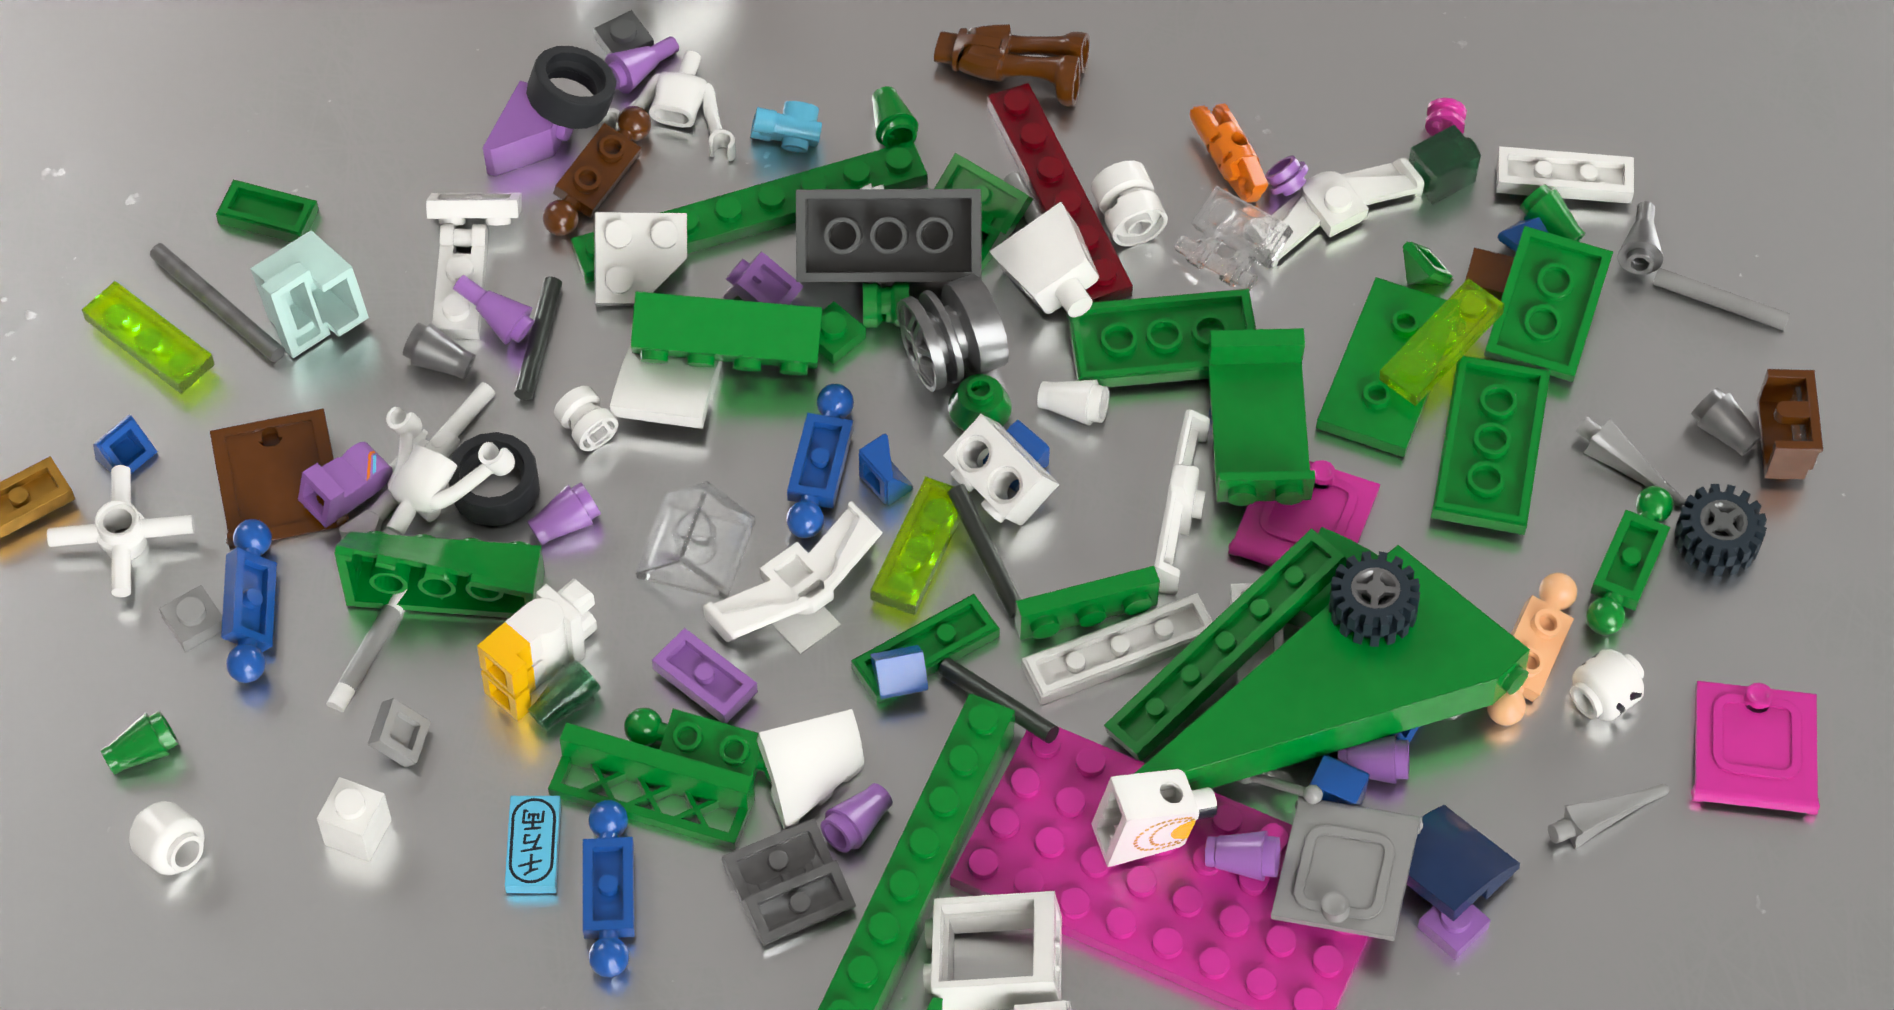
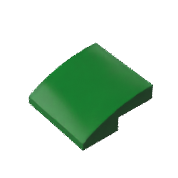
M957 153L952 157L934 188L981 189L982 270L993 258L989 251L1008 239L1033 201V198Z

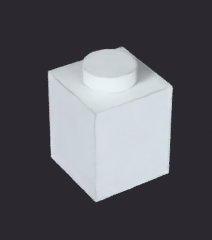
M341 777L338 778L317 817L326 846L369 862L392 821L384 793Z

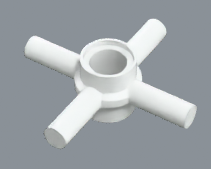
M118 465L111 469V502L106 503L98 510L95 524L48 528L47 540L49 547L98 543L111 558L112 595L115 597H127L131 594V560L143 553L147 545V538L194 534L195 524L193 515L145 519L135 506L131 504V469L124 465ZM128 528V529H127L126 531H124V532L115 533L116 531H118V530H120V529Z

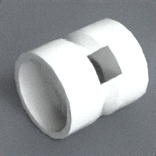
M1135 160L1114 163L1102 170L1093 180L1092 193L1099 209L1105 214L1104 220L1116 244L1121 246L1140 245L1155 238L1163 231L1167 225L1168 217L1159 197L1154 192L1153 183L1142 163Z

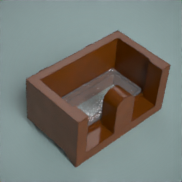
M1767 369L1757 397L1760 435L1762 436L1761 447L1764 476L1769 479H1805L1808 470H1813L1819 453L1823 452L1815 370Z

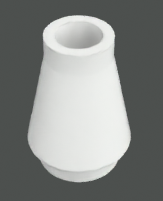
M1097 380L1042 381L1038 391L1037 405L1040 409L1050 410L1090 426L1093 422L1102 423L1104 421L1109 404V389L1107 386L1099 385Z

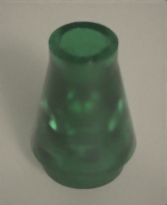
M574 660L568 667L565 665L561 666L537 701L528 709V712L544 730L548 731L558 722L596 701L594 695L601 690V686L583 665Z

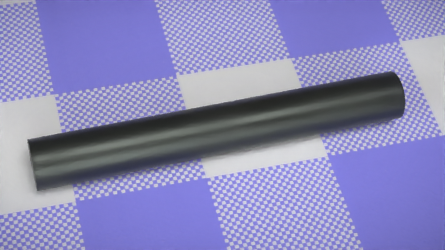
M546 277L544 279L534 317V324L531 328L514 395L521 400H531L534 394L562 287V281L556 277Z
M965 484L957 485L947 493L1009 618H1014L1016 600H1020L1021 597Z
M946 658L941 663L939 674L968 693L1015 710V723L1046 743H1051L1056 739L1059 727L953 659Z

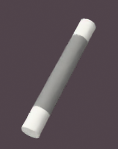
M407 589L402 593L393 594L389 603L383 606L326 703L328 707L340 712L345 711L402 614L403 608L397 605Z

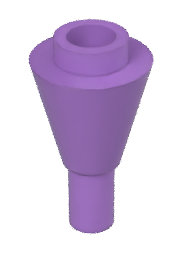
M669 36L651 47L644 46L607 54L605 62L614 73L617 81L616 89L624 94H629L660 61L677 53L679 45L674 37Z
M462 275L453 287V290L476 306V310L505 345L512 339L519 343L534 324V320L529 317L533 309L532 307L490 290L486 291L465 275Z

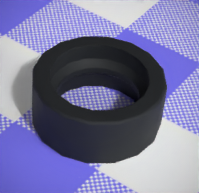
M555 46L544 50L535 60L528 80L526 94L531 106L546 120L569 129H587L599 124L607 115L615 94L617 81L607 63L592 52L574 46ZM566 78L576 81L585 86L593 96L579 97L568 94L557 88L550 79Z
M499 432L479 434L464 441L452 454L450 460L457 465V468L449 481V487L482 464L478 458V452L480 447L486 442H492L498 447L499 451L502 448H507L513 454L514 466L521 471L522 480L512 491L502 496L484 497L475 495L470 491L454 502L460 514L474 523L487 526L509 524L523 517L535 505L540 491L536 458L528 445L513 435Z

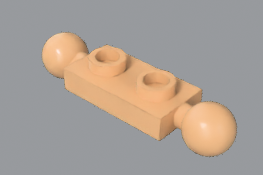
M1558 572L1546 576L1539 586L1540 599L1532 595L1525 602L1511 635L1530 649L1526 668L1529 674L1518 691L1512 695L1506 692L1493 705L1487 706L1490 718L1497 724L1509 726L1519 722L1526 711L1524 698L1533 702L1542 692L1574 618L1561 611L1572 606L1577 598L1576 583L1567 574Z

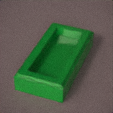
M233 179L216 213L219 224L293 242L309 232L319 207L316 200Z

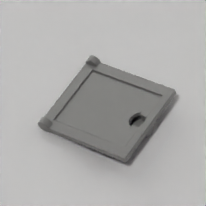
M1298 796L1295 802V817L1271 919L1394 941L1417 834H1420L1423 828L1422 817L1321 800L1317 804H1309L1305 801L1304 797Z

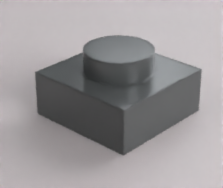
M632 10L594 28L595 40L606 55L654 45V39Z

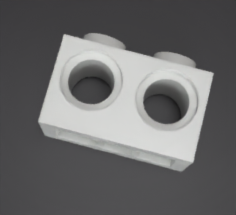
M982 414L978 416L943 455L955 467L951 472L953 478L959 484H965L966 489L970 492L975 488L985 498L981 506L1000 523L1007 519L1022 526L1060 485L998 422ZM988 448V460L982 467L978 468V456L984 449ZM1019 479L1020 487L1018 493L1013 498L1008 499L1007 491L1009 485L1014 480Z

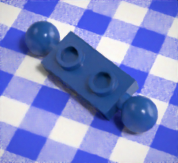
M841 384L825 386L817 397V408L821 415L807 412L787 489V501L797 503L789 509L786 523L790 532L799 538H811L821 531L824 525V514L819 506L834 509L853 434V420L844 418L851 413L854 406V398L851 391Z
M257 519L245 520L236 527L233 534V542L236 548L226 554L221 638L237 644L227 656L226 668L229 675L241 683L253 682L263 674L266 665L263 652L273 646L277 563L261 557L271 545L272 534L269 527Z
M604 800L597 803L591 809L588 817L589 827L598 838L583 839L584 939L599 938L591 946L588 956L589 964L593 971L603 977H615L626 969L629 962V951L619 938L635 937L633 837H619L624 833L628 825V815L625 808L616 801Z

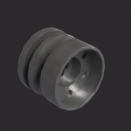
M970 274L946 283L942 287V303L930 290L922 292L919 295V301L912 296L899 301L897 315L902 341L908 358L928 390L934 392L943 389L947 385V380L953 384L961 382L964 379L963 361L974 374H983L1005 366L1008 363L1009 349L1004 326L996 304L979 276Z

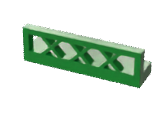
M566 722L559 738L562 756L548 787L550 796H560L563 800L593 808L601 801L613 800L625 808L628 819L736 850L755 801L754 780L752 776ZM572 765L592 770L597 779V782L581 789L564 784ZM602 773H603V774H606V775H610V776L604 778V776L602 775ZM624 781L637 783L644 795L629 802L615 799L610 788ZM603 791V793L605 794V796L600 795V794H597V793H600V792ZM674 794L684 797L690 809L671 816L662 813L656 802ZM695 801L701 802L702 804L697 805ZM649 805L651 809H647L644 807ZM718 808L736 813L729 832L709 827L703 815ZM696 819L698 823L691 822V820Z

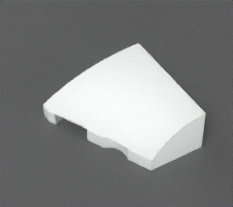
M852 709L762 731L758 734L757 743L772 782L770 794L783 830L798 825L799 820L817 804L821 806L833 795L835 788L842 782H849L864 767L861 738Z

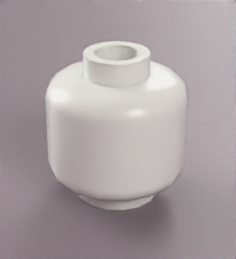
M161 801L151 804L136 816L130 828L129 845L131 851L156 872L163 875H173L190 869L199 861L203 853L205 833L201 823L176 803Z

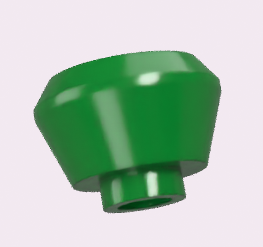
M975 374L964 379L954 390L949 399L948 411L953 423L963 431H966L980 414L998 422L1003 427L1011 416L1012 403L1008 393L995 378L985 374Z

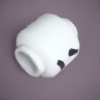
M1614 649L1601 650L1579 666L1573 673L1572 688L1570 689L1572 700L1586 717L1590 719L1598 718L1601 721H1613L1637 704L1643 697L1644 684L1642 678L1644 677V671L1640 663L1630 654L1623 655Z

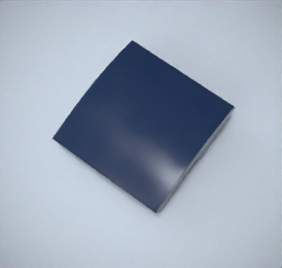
M1442 805L1422 816L1423 828L1420 834H1417L1407 885L1452 921H1455L1480 896L1487 900L1520 868V862L1446 805Z

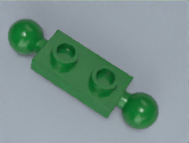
M1649 486L1643 489L1638 494L1635 502L1638 514L1625 510L1590 592L1601 598L1596 599L1590 604L1586 614L1589 627L1597 634L1607 636L1618 632L1625 622L1623 607L1635 611L1670 530L1669 526L1661 522L1668 519L1671 515L1674 502L1671 494L1662 487Z
M646 707L633 710L625 719L624 732L629 741L645 746H650L657 741L662 742L659 750L752 776L754 782L759 770L764 772L765 777L772 783L757 743L759 734L757 732L674 708L668 724L662 722L660 715L656 711Z

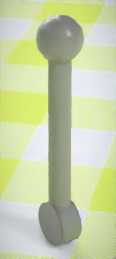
M1263 774L1238 781L1242 784L1256 782L1304 797L1305 801L1309 804L1319 803L1323 796L1321 788L1317 785L1304 787Z

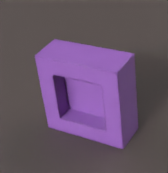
M1473 904L1455 921H1452L1433 906L1419 919L1417 928L1452 959L1456 960L1489 928L1491 920Z

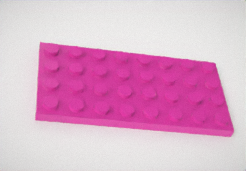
M1060 727L1056 739L1051 743H1046L1026 730L950 876V886L973 896L1055 891L1062 915L1063 935L1237 1010L1337 1009L1369 936L1271 919L1292 829L1291 824L1214 792L1217 801L1216 816L1196 820L1184 845L1179 848L1107 867L1091 823L1110 778L1134 774L1146 763ZM1267 831L1268 836L1280 837V864L1277 877L1266 876L1264 881L1216 869L1215 867H1206L1205 848L1208 836L1218 837Z

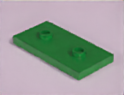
M1375 277L1318 416L1316 429L1404 458L1461 315L1463 305Z
M1249 289L1093 302L1091 308L1081 316L1070 317L1067 313L1077 381L1097 380L1099 385L1107 387L1209 378L1207 352L1210 330L1256 329Z
M1458 355L1431 518L1525 535L1551 371Z

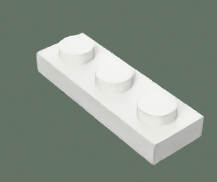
M1499 146L1496 193L1530 195L1537 188L1546 184L1551 190L1557 189L1562 198L1631 204L1634 195V157Z

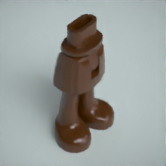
M1010 24L972 27L969 31L967 28H961L958 34L941 31L934 51V62L952 64L953 71L960 70L968 75L1002 82L1006 77L1014 76L1041 78L1055 86L1057 99L1062 105L1075 107L1080 88V73H1085L1088 63L1090 37L1088 33L1070 32L1063 36L1012 35ZM1023 55H1041V56H1048V57H1034V56H1023Z

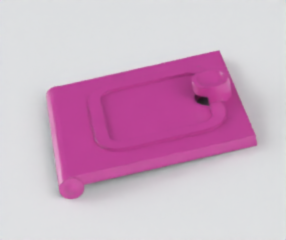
M1309 461L1310 471L1315 470V483L1327 485V489H1317L1314 487L1311 500H1303L1294 505H1283L1277 501H1256L1248 505L1236 535L1228 545V554L1272 566L1311 528L1318 533L1321 527L1359 543L1381 484L1336 470L1328 461Z
M1697 681L1695 704V784L1691 790L1692 801L1724 803L1817 815L1820 809L1817 770V694L1770 689L1769 686L1763 683L1741 686ZM1749 704L1753 708L1764 709L1767 711L1762 713H1756L1750 711L1749 709H1747V707Z

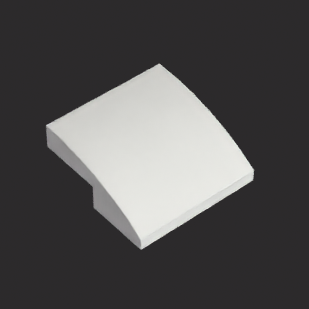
M630 345L616 381L610 403V411L615 417L703 429L709 401L713 400L722 361L715 360L714 367L709 368L687 365V358L668 356V363L663 364L640 361V354L632 353Z

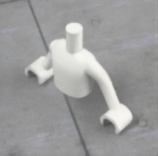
M686 51L678 72L655 74L649 79L640 95L629 106H638L645 110L652 103L649 115L655 121L670 126L691 127L695 122L698 109L703 103L704 118L710 133L708 140L709 156L714 157L717 149L726 148L728 149V161H732L736 158L735 137L730 131L722 130L716 95L712 84L707 83L705 79L695 76L701 56L695 51ZM609 108L607 115L597 124V130L606 123L609 126H614L617 131L618 123H616V119L620 111L615 108Z
M400 407L391 408L386 416V422L399 435V451L395 470L388 481V491L400 504L388 523L387 528L396 534L404 536L417 511L431 513L446 508L469 493L491 474L503 476L511 472L515 464L513 454L507 448H502L499 451L498 447L492 442L484 443L478 452V458L482 464L453 486L447 488L457 465L446 456L421 445H415L413 448V439L422 431L420 418L413 412L406 414Z

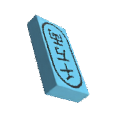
M510 796L505 871L506 893L557 892L561 820L560 796Z

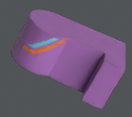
M365 441L359 442L349 448L340 458L337 457L322 467L316 463L303 471L298 500L326 528L380 491L390 479L393 472L392 467ZM317 495L325 501L324 506L317 501Z

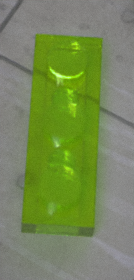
M1468 278L1380 370L1379 380L1416 406L1503 314L1505 304Z
M116 281L82 309L84 319L180 394H183L215 365L211 353Z
M925 476L872 585L870 600L912 615L916 614L961 520L947 493L954 486Z

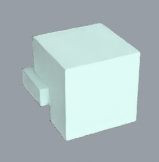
M312 230L250 268L267 317L275 325L281 345L292 358H295L331 334L330 330L340 337L369 318L352 266Z

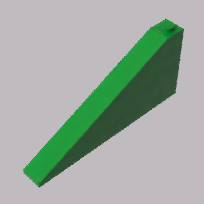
M1397 545L1388 552L1387 561L1392 563L1395 556L1403 559L1402 570L1410 565L1415 571L1414 579L1418 578L1420 583V599L1416 622L1413 627L1409 626V632L1403 639L1396 633L1395 643L1390 645L1386 644L1384 637L1380 638L1379 647H1371V638L1367 637L1363 638L1361 645L1353 642L1354 632L1344 637L1340 633V624L1334 626L1331 620L1332 612H1329V605H1327L1134 774L1179 769L1185 773L1191 790L1206 787L1212 789L1493 705L1506 692L1509 695L1514 694L1524 684L1529 674L1526 668L1530 649L1410 553Z

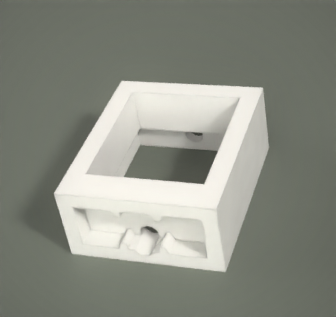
M1055 891L934 899L933 918L925 920V941L927 949H932V963L924 964L923 981L926 994H933L936 998H943V1010L1014 1009V1005L1061 1001L1062 915ZM1034 929L1033 976L953 981L954 934Z

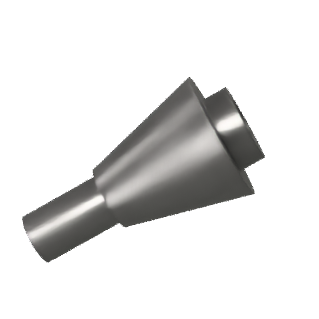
M1643 201L1638 204L1636 221L1617 256L1621 267L1635 274L1655 272L1663 263V254L1654 225L1655 205L1649 201Z

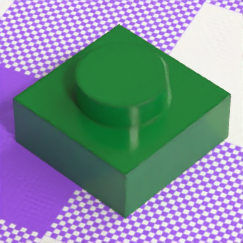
M835 301L822 310L819 353L834 365L866 339V327Z

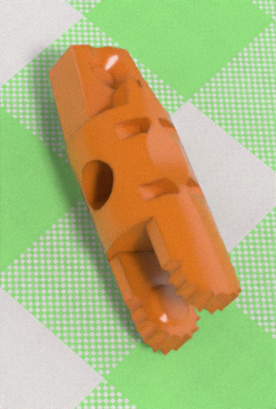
M1225 103L1217 104L1213 107L1212 114L1205 105L1190 109L1189 115L1192 124L1223 178L1230 184L1244 203L1257 202L1266 191L1268 182L1256 152Z

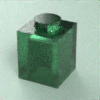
M1452 125L1411 147L1409 162L1423 178L1424 189L1422 194L1433 205L1476 181L1481 154L1475 142L1471 138L1465 137L1455 125Z

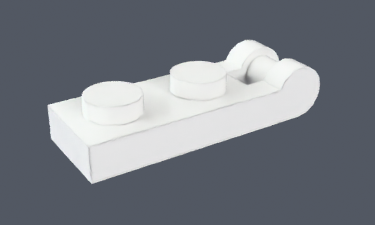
M441 224L440 249L432 324L452 339L480 340L482 316L476 310V306L453 290V287L458 279L465 275L484 289L488 251L487 224H473L472 229H456L455 224ZM456 246L471 247V254H456Z

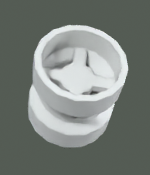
M580 386L572 389L559 400L554 409L556 419L564 428L572 430V439L583 451H592L606 444L614 436L619 425L618 420L610 410L600 407L599 396L589 386Z

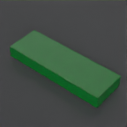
M972 594L852 659L851 669L875 703L879 704L886 699H880L870 654L918 645L924 654L928 677L939 671L941 663L946 658L957 661L999 638L1000 628L976 595Z

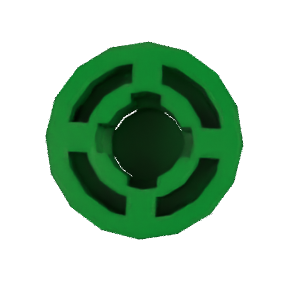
M863 282V326L866 328H877L882 322L892 323L895 327H900L897 306L901 299L909 297V282H894L891 286H886V288H881L877 282Z

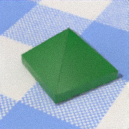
M1408 241L1403 245L1407 285H1449L1454 280L1452 274L1429 248Z

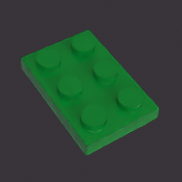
M1524 226L1484 356L1509 364L1551 371L1550 376L1573 382L1613 251Z

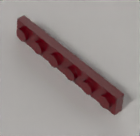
M1029 82L988 95L987 106L1041 213L1044 214L1061 202L1077 224L1099 274L1098 281L1086 289L1092 301H1114L1131 297L1133 285Z

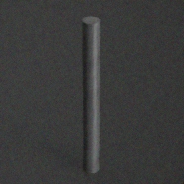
M162 243L152 248L150 257L270 361L277 362L282 358L285 353L283 346Z

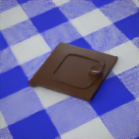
M324 408L210 431L228 530L226 544L230 550L236 548L233 542V534L236 527L248 519H257L264 522L271 531L272 541L339 528L348 522L349 517L345 514L325 528L298 500L302 472L316 463L322 467L334 460ZM317 495V501L324 506L325 501Z

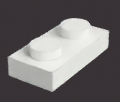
M431 193L426 200L427 219H439V225L455 224V226L466 224V218H484V224L508 225L511 224V218H518L522 211V193Z

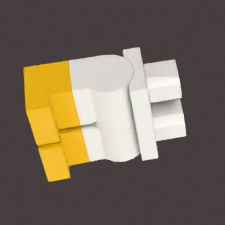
M574 578L558 592L548 584H545L536 592L537 599L523 606L477 645L484 693L517 721L532 710L530 694L545 680L554 679L562 675L567 669L569 661L576 666L586 657L584 640L597 630V622L588 611L595 605L594 595Z

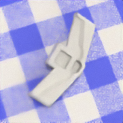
M1407 158L1397 159L1389 164L1346 174H1340L1335 171L1321 172L1307 179L1300 192L1248 235L1271 266L1275 267L1278 264V260L1319 226L1322 227L1330 238L1366 220L1369 211L1366 205L1413 195L1414 197L1421 196L1424 189V180Z
M1191 409L1186 410L1184 414L1154 565L1160 580L1159 593L1176 595L1179 587L1180 570L1173 566L1179 534L1189 536L1192 518H1202L1206 491L1197 490L1199 468L1193 466L1197 442H1205L1208 439L1210 419Z
M851 501L848 504L847 510L809 553L798 542L794 543L760 567V578L765 583L714 604L711 601L704 604V617L726 642H730L742 635L793 614H814L834 599V589L883 532Z

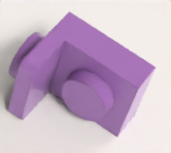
M761 251L750 263L742 259L726 278L732 285L723 295V298L733 300L738 295L744 301L790 305L804 286L796 282V279Z

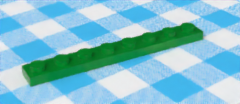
M913 140L660 213H687V254L796 223V190L860 189L870 183L872 187L884 185L885 189H914L928 185V173ZM594 232L571 238L572 249L585 284L595 281Z

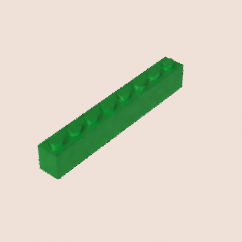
M969 693L818 1010L887 1009L923 933L925 920L931 916L934 899L939 898L1014 739L1015 710Z

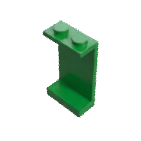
M1304 328L1210 330L1207 354L1217 502H1229L1236 506H1246L1256 501H1277L1283 505H1294L1303 500H1311L1315 483V470L1310 471L1302 370L1305 349Z

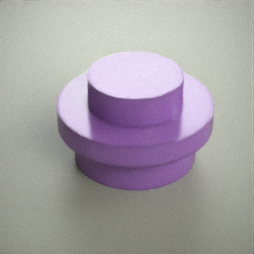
M1294 155L1280 160L1265 175L1269 182L1268 190L1272 195L1283 193L1284 196H1289L1295 193L1306 183L1304 176L1309 170L1308 166L1303 161L1298 162Z

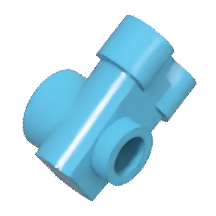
M786 101L782 114L777 113L775 110L757 107L750 138L764 141H781V148L787 151L806 153L808 152V146L817 147L822 129V122H817L819 108L813 104L800 101Z

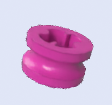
M1438 98L1431 101L1427 107L1428 117L1425 122L1427 133L1443 140L1460 137L1465 129L1464 121L1467 114L1465 105L1452 98Z

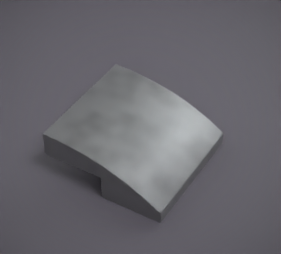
M815 818L722 856L721 860L732 885L763 946L856 907L837 860L833 861Z

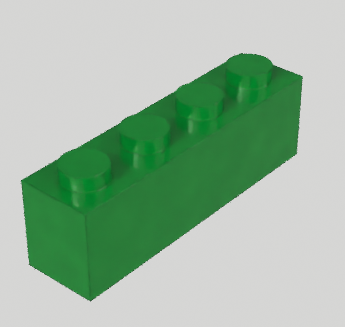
M636 291L631 350L632 353L640 354V361L649 363H668V356L687 358V365L695 367H714L716 360L733 362V369L741 371H761V364L780 366L779 372L782 374L807 375L808 368L817 369L822 307Z
M369 531L367 533L349 532L336 545L334 553L346 606L382 609L384 605L389 603L393 594L402 593L407 589L397 603L403 610L510 618L527 603L537 599L536 592L542 588L545 574L541 546L530 545L522 541L498 543L484 542L477 538H464L462 540L435 538L427 534L403 536L389 535L382 531Z

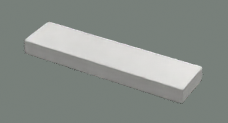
M1198 593L1024 657L1022 658L1021 667L1042 706L1175 656L1187 647L1213 621Z

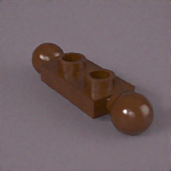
M638 106L624 108L616 119V123H618L617 131L604 123L555 185L553 194L562 200H555L549 203L544 209L542 217L543 224L550 233L564 236L573 232L579 221L578 211L591 218L637 159L642 147L634 142L644 139L651 130V118L643 108Z

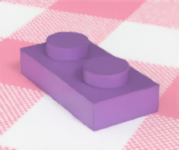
M686 628L652 659L654 671L722 723L727 724L758 692L757 683Z

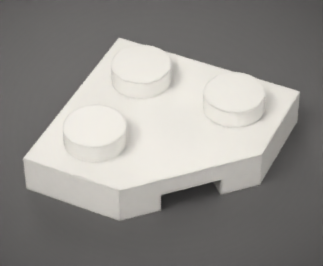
M595 212V306H634L636 291L654 293L686 261L687 213Z

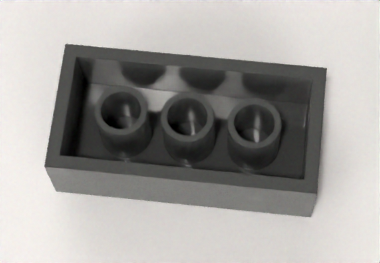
M981 189L796 190V282L954 281L970 274H975L982 280Z

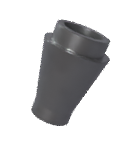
M417 323L412 329L403 349V356L411 359V365L455 375L461 379L467 377L476 357L475 354L467 351L432 323L428 326Z
M1718 387L1710 392L1691 413L1698 420L1697 427L1730 446L1741 456L1745 455L1762 437L1753 428L1730 392L1724 394Z

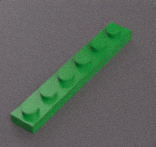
M1311 528L1104 724L1108 735L1134 758L1142 762L1332 581V578L1335 577L1336 569L1340 564L1346 567V556Z

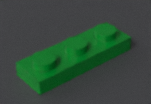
M1154 566L1016 600L1015 627L1019 639L1024 640L1031 637L1044 639L1055 635L1059 630L1078 625L1091 627L1101 623L1106 618L1125 613L1127 615H1138L1158 604L1160 580Z

